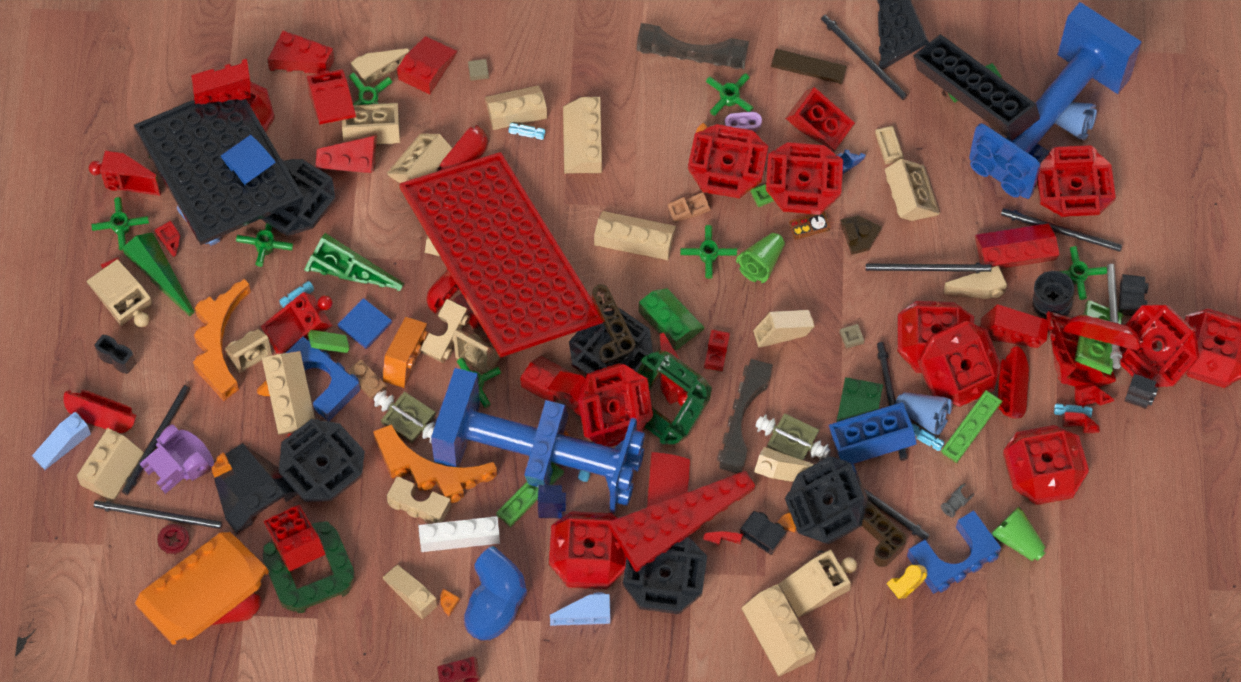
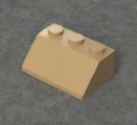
M539 86L484 97L493 130L509 127L510 123H518L519 125L547 119V107Z
M398 103L353 105L356 118L342 120L343 142L377 135L376 144L400 143Z
M419 134L387 172V175L402 183L437 172L440 163L452 148L440 134Z
M900 159L885 169L886 179L890 185L892 197L895 200L897 213L900 218L914 221L940 214L924 165Z
M107 428L78 473L79 483L81 486L114 502L126 484V478L130 477L144 452L125 436Z

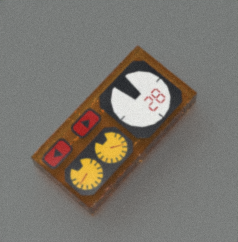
M825 212L821 215L814 214L795 219L788 223L794 240L830 231V225Z

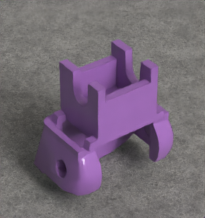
M172 424L166 427L160 437L156 439L158 441L156 444L158 448L140 463L148 475L153 471L157 473L161 479L156 483L166 494L183 478L194 481L211 472L214 459L201 440L189 431L178 430Z

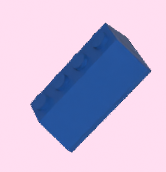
M903 402L829 425L839 459L852 464L917 444L914 429Z

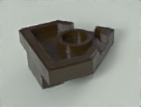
M859 215L840 220L851 255L869 251L882 230L881 226Z

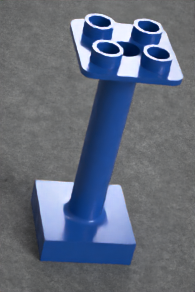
M1079 2L1067 17L1057 54L1069 63L1036 101L1040 120L1013 141L1007 137L1004 138L984 124H978L975 128L969 155L972 169L980 176L988 177L991 175L1001 182V187L1008 195L1015 198L1022 196L1029 199L1033 195L1040 169L1039 161L1029 153L1092 78L1116 94H1119L1131 79L1141 41Z
M455 368L431 436L434 463L448 467H460L469 440L530 456L538 428L478 412L480 408L478 374ZM631 418L625 439L615 448L558 433L551 462L605 476L610 492V513L615 514L618 504L629 505L634 483H631L634 470L639 471L645 449L642 446L645 433L637 431V419Z

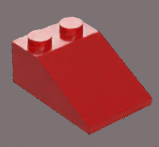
M425 36L405 55L398 66V80L427 94H431L456 56L457 51Z
M815 87L804 92L785 118L800 132L825 145L832 151L837 149L855 124L853 120Z

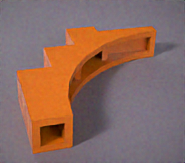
M245 279L235 283L226 293L220 294L216 301L209 296L207 299L198 302L195 307L197 317L205 326L200 327L196 331L194 338L196 344L205 353H201L195 358V361H193L194 368L223 401L239 390L237 381L225 364L222 352L223 336L230 316L239 303L251 293L249 283Z
M392 425L373 431L375 442L391 478L403 477L410 472L418 491L430 490L437 484L441 495L449 498L451 503H456L464 497L463 489H471L476 484L483 481L489 482L497 476L494 462L465 468L440 465L419 456L408 448L398 437Z

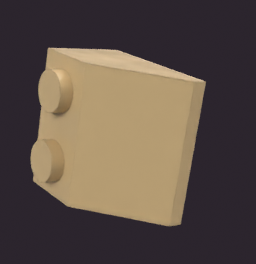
M259 329L254 332H248L242 339L231 342L225 348L228 359L238 373L262 361L263 357L272 355L269 339Z

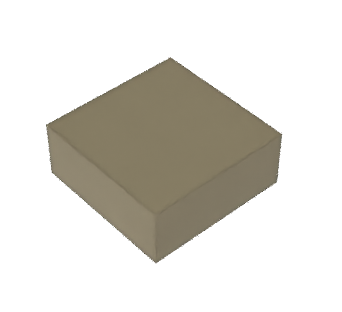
M486 59L468 61L471 81L489 79Z
M858 324L840 329L839 333L846 349L864 344V338Z

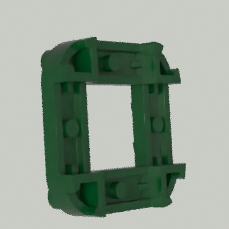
M658 350L641 360L642 364L637 373L648 379L649 391L660 373H663L686 390L688 397L673 422L652 407L653 417L649 422H646L644 427L660 438V443L665 445L677 444L690 435L710 401L712 387L704 377L667 351Z
M327 521L311 524L320 538L326 558L334 574L297 589L273 540L264 546V565L269 571V577L283 608L285 607L297 613H304L306 608L342 595V597L346 596L355 581L352 564L337 530Z

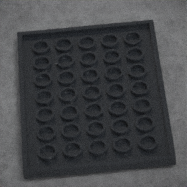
M246 99L209 102L207 104H195L194 100H191L134 124L137 135L200 246L304 200L302 193ZM249 135H252L276 163L244 185L235 171H231L220 156Z

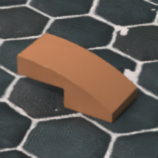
M703 192L691 198L685 199L683 197L667 204L674 221L685 220L711 211Z

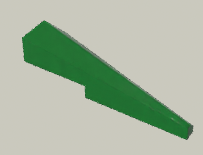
M152 232L136 235L122 247L124 255L150 277L151 282L187 315L191 316L195 313Z
M326 233L321 237L304 268L307 272L314 271L322 275L338 276L340 279L359 283H371L383 288H395L397 291H400L404 285L402 281Z

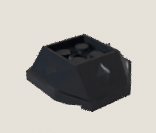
M282 159L302 193L304 200L261 219L286 236L313 229L336 202L332 177L303 159Z
M618 308L634 339L633 353L609 365L600 361L601 347L612 341L604 324L601 323L578 331L570 339L569 349L572 366L585 376L588 373L619 363L637 372L642 364L641 360L650 353H653L650 329L621 308ZM605 311L604 313L607 316H611L614 314V311ZM615 325L612 327L614 332H622L621 326ZM624 342L620 345L621 348L624 350H629L631 348L630 344L627 342ZM606 350L603 352V355L606 358L613 357V354L607 353L610 350Z
M310 419L281 442L279 474L304 502L332 501L363 475L365 451L340 423ZM321 461L327 462L325 466L317 465Z
M832 456L798 473L790 492L785 497L797 532L826 544H830L862 527L868 500L854 464ZM833 497V502L829 505V501Z
M686 537L681 542L671 546L665 553L655 557L651 563L645 564L637 572H635L626 557L623 586L639 609L681 614L702 596L707 555L701 551L691 538ZM662 572H667L670 574V576L662 577L660 576V574Z

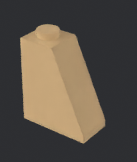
M809 310L769 312L753 332L758 347H765L807 336L815 326Z

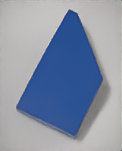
M846 149L843 154L836 155L843 159L842 174L865 159L866 155L860 153V155L850 153V150Z

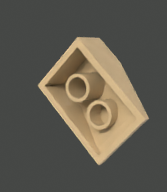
M459 330L454 331L455 357L457 359L464 358L468 365L483 373L494 368L500 357L492 343L483 341L477 334H470Z

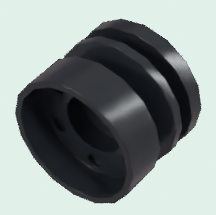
M1048 271L1036 279L1032 306L1034 312L1040 318L1047 320L1046 313L1048 311L1068 316L1072 310L1074 285L1068 275L1060 271Z

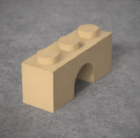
M448 299L445 301L438 316L442 321L448 323V330L442 336H435L429 333L420 349L423 354L442 363L450 358L453 351L451 348L454 345V331H461L463 325L466 326L470 320V312L467 308Z
M397 476L387 494L389 506L396 510L402 509L414 518L418 516L428 524L442 523L451 507L450 499L432 491L427 500L422 502L413 499L416 492L415 484Z

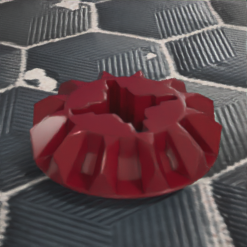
M171 524L161 529L157 542L160 549L166 554L176 555L179 552H183L186 546H188L189 535L187 530L181 525ZM174 536H176L179 542H174L172 545H170L171 542L168 538H174Z

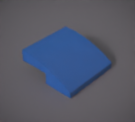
M249 135L220 156L229 169L235 171L244 185L276 163L252 135Z

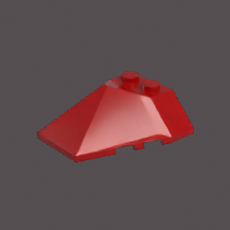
M1050 311L1046 313L1054 367L1061 383L1074 387L1087 384L1101 387L1114 383L1117 380L1113 371L1109 375L1075 361L1079 335L1063 332L1066 323L1071 318Z

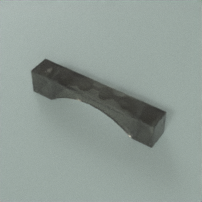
M641 23L637 38V51L644 54L652 53L662 57H676L680 60L687 59L698 63L705 62L716 66H729L733 69H745L749 49V41L734 38L712 45L689 44L671 37L660 26Z
M751 359L749 365H745L743 371L745 380L744 382L740 381L738 388L740 396L739 399L735 398L732 410H735L734 416L730 415L727 427H730L729 433L725 432L722 444H725V446L718 453L719 469L737 474L743 472L748 449L741 432L742 419L751 402L768 389L773 370L772 364Z

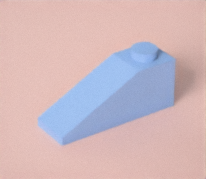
M74 412L57 426L32 457L46 470L91 435L88 425Z
M596 592L550 615V626L610 624L609 594Z

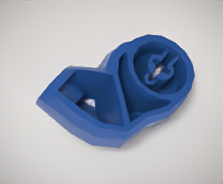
M494 546L487 548L474 565L481 585L473 591L464 614V626L467 632L479 640H491L505 632L515 620L518 608L527 596L523 574L513 562Z

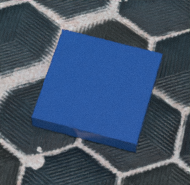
M363 298L338 323V327L367 349L392 324V320Z

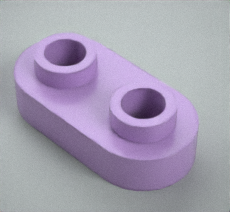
M756 112L732 113L725 118V126L753 130L754 132L759 130L762 124V118Z

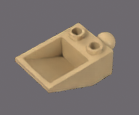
M118 259L86 281L120 326L133 317L134 323L138 327L148 325L149 316L142 311L152 304L151 298Z
M829 550L814 558L780 582L779 586L797 617L800 618L850 591V581L844 572H854L857 568V563L853 558L847 557L839 565L832 551ZM829 568V572L826 573L823 569Z

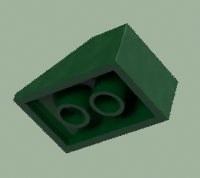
M845 377L836 422L878 410L883 384Z

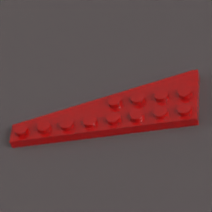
M747 471L610 521L608 527L635 572H637L648 562L654 561L655 557L668 551L675 543L681 542L694 533L702 524L711 521L715 515L728 509V506L741 500L755 489V484Z

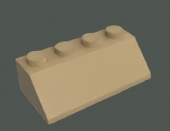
M581 97L563 107L564 173H602L600 97Z
M602 211L594 234V245L668 260L676 226Z
M297 351L263 357L262 362L278 435L295 432L310 419H315L301 353Z
M778 584L760 592L741 608L778 677L814 660L815 650Z

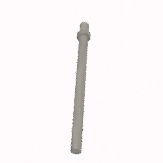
M1108 264L1110 321L1118 323L1114 264ZM1112 344L1110 358L1113 359V368L1115 369L1121 367L1120 359H1122V353L1120 352V346Z

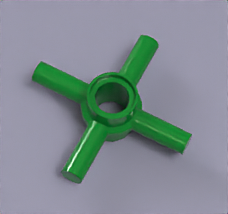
M355 72L349 75V78L360 91L358 94L359 99L353 105L379 104L377 102L378 93L393 82L387 77L374 88L371 86L365 87ZM367 92H371L374 95L369 101L363 98Z
M744 73L735 84L726 83L722 85L709 76L706 83L720 92V100L710 110V113L715 116L724 106H734L735 104L747 112H752L754 107L740 98L739 89L750 77Z
M116 197L114 198L115 213L111 216L110 221L92 223L91 227L92 231L112 229L118 235L119 250H123L122 247L126 245L125 234L129 232L130 226L149 224V218L145 216L129 219L123 213L122 198Z
M267 223L265 229L259 231L256 237L237 235L236 242L255 245L258 252L255 264L258 267L263 266L265 255L271 254L273 248L293 250V243L275 241L271 233L273 227Z
M706 225L705 241L699 248H680V255L700 256V259L705 263V278L711 279L713 278V262H715L717 257L737 256V248H718L717 244L712 241V226Z
M1077 246L1070 247L1073 264L1069 270L1060 272L1069 276L1073 284L1077 285L1079 299L1085 300L1087 295L1084 281L1088 276L1107 274V267L1088 268L1084 262L1080 261ZM1078 271V272H1081L1082 274H1081V275H1078V274H1076L1075 272Z
M464 358L458 359L457 363L462 370L478 374L479 398L484 408H488L491 403L482 389L485 381L501 374L499 367L497 366L481 375L477 371H471Z

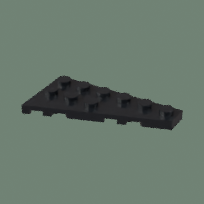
M878 0V36L880 37L879 53L881 59L879 67L882 70L930 43L912 0Z

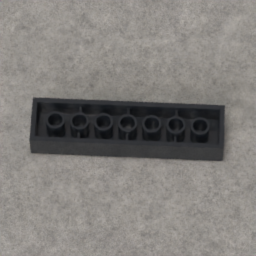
M940 34L913 55L919 72L1011 141L1040 120L1036 103Z

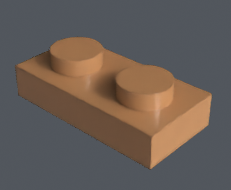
M362 360L347 370L349 375L353 374L358 378L360 388L371 400L375 398L378 392L387 389L386 384Z

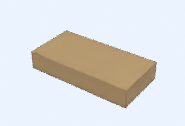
M889 126L876 129L875 135L885 164L903 159L904 157L894 127Z

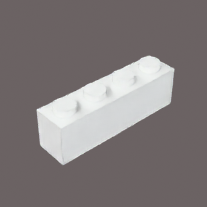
M497 516L418 525L421 552L500 544Z

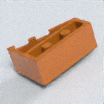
M409 317L404 318L385 354L383 382L405 388L417 356L421 352L422 344L429 334L426 331L427 323Z

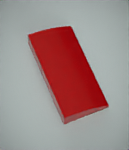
M651 452L647 507L688 492L690 459L672 454Z

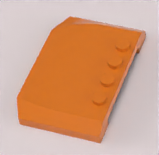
M222 532L141 591L135 605L163 636L174 645L177 644V640L195 638L257 591L261 586L260 580L269 571L231 532Z

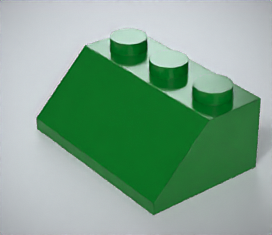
M668 288L654 290L639 301L638 312L659 334L664 332L675 351L705 329Z

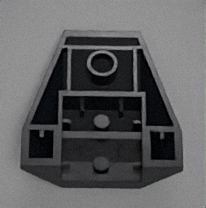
M243 443L225 454L232 470L214 478L225 519L236 535L253 525L252 518L280 499L283 498L285 502H288L298 495L279 474V467Z

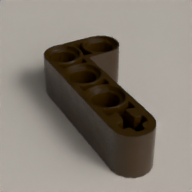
M603 284L596 285L592 291L591 298L612 340L601 347L599 358L600 361L609 365L630 356L634 351L635 342L608 287ZM598 292H600L601 294L604 293L603 300L601 296H597ZM606 308H611L614 311V314L611 316H607L604 313V310ZM619 325L622 328V332L616 333L612 330V327ZM624 342H627L630 344L631 348L629 350H624L621 348L620 345ZM610 350L613 353V357L606 358L603 352Z
M867 500L865 514L872 515V518L864 517L862 527L880 542L875 548L873 560L877 566L885 567L904 550L906 536ZM878 527H884L886 531L882 532L878 530ZM898 540L901 544L895 545L892 541ZM885 553L887 557L882 558L878 554Z

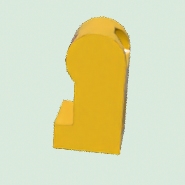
M911 565L907 567L905 574L900 579L892 578L887 585L898 599L906 598L927 578V570L922 565Z

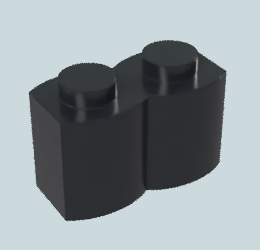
M1122 274L1118 312L1123 315L1133 316L1142 305H1147L1148 301L1144 300V294L1148 293L1149 283H1145L1144 276Z
M102 334L94 344L98 357L105 363L113 364L119 372L128 374L136 365L133 352L127 346L117 344L116 340L111 336Z
M1134 374L1124 402L1147 409L1148 405L1152 406L1159 388L1155 386L1157 381Z
M753 511L740 528V534H743L745 539L756 544L766 553L773 555L786 536L785 528L779 523L774 524L770 522L768 516L763 512Z

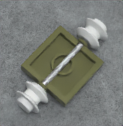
M386 390L376 394L374 406L378 407L381 405L383 412L389 410L381 419L383 425H392L398 435L412 444L423 432V439L429 437L432 444L431 436L435 423H430V421L436 415L435 411L406 392H403L395 403L394 395L388 397Z
M785 413L778 426L775 425V418L768 420L766 414L764 417H759L756 423L757 432L764 430L765 436L773 433L767 448L803 461L809 451H811V458L819 457V462L828 457L831 450L828 449L829 444L822 446L821 440L813 444L819 433L818 429Z

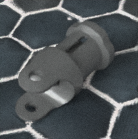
M965 483L960 485L951 494V498L946 503L940 505L942 511L951 518L956 515L955 512L961 506L964 507L974 496V493L967 499L963 496L961 489L965 486Z

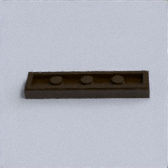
M780 49L775 50L771 63L773 68L839 84L843 83L847 69L846 65Z

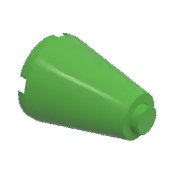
M770 233L741 252L736 258V262H739L741 266L739 268L740 272L753 282L758 280L761 283H765L769 279L785 246L783 237L776 233Z
M1017 507L992 532L994 538L1031 561L1034 559L1038 561L1045 554L1043 551L1046 548L1020 507Z

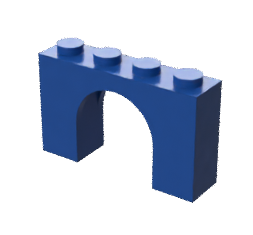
M302 337L286 353L300 351L304 371L317 368L324 370L330 375L331 383L329 387L313 402L314 411L326 421H330L360 391L359 380L355 375H349L340 363L333 362L327 352L311 348L310 341Z
M545 401L524 474L529 485L548 490L553 473L551 459L558 433L564 434L569 416L563 404Z
M975 511L960 518L956 525V529L970 548V556L965 561L958 564L942 561L937 557L926 540L908 550L907 557L913 565H922L926 568L927 578L924 581L933 594L938 591L944 592L953 582L956 581L958 583L962 581L968 573H975L983 567V564L987 562L992 563L998 559L1001 547Z

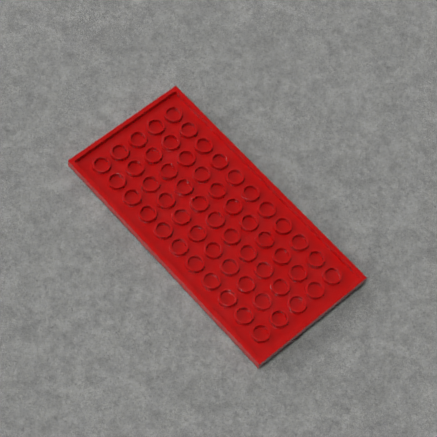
M501 152L400 183L399 188L500 358L603 323L592 298Z

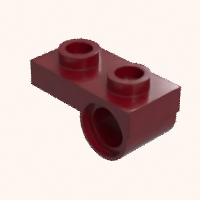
M474 656L437 666L439 682H478L480 680L478 660Z

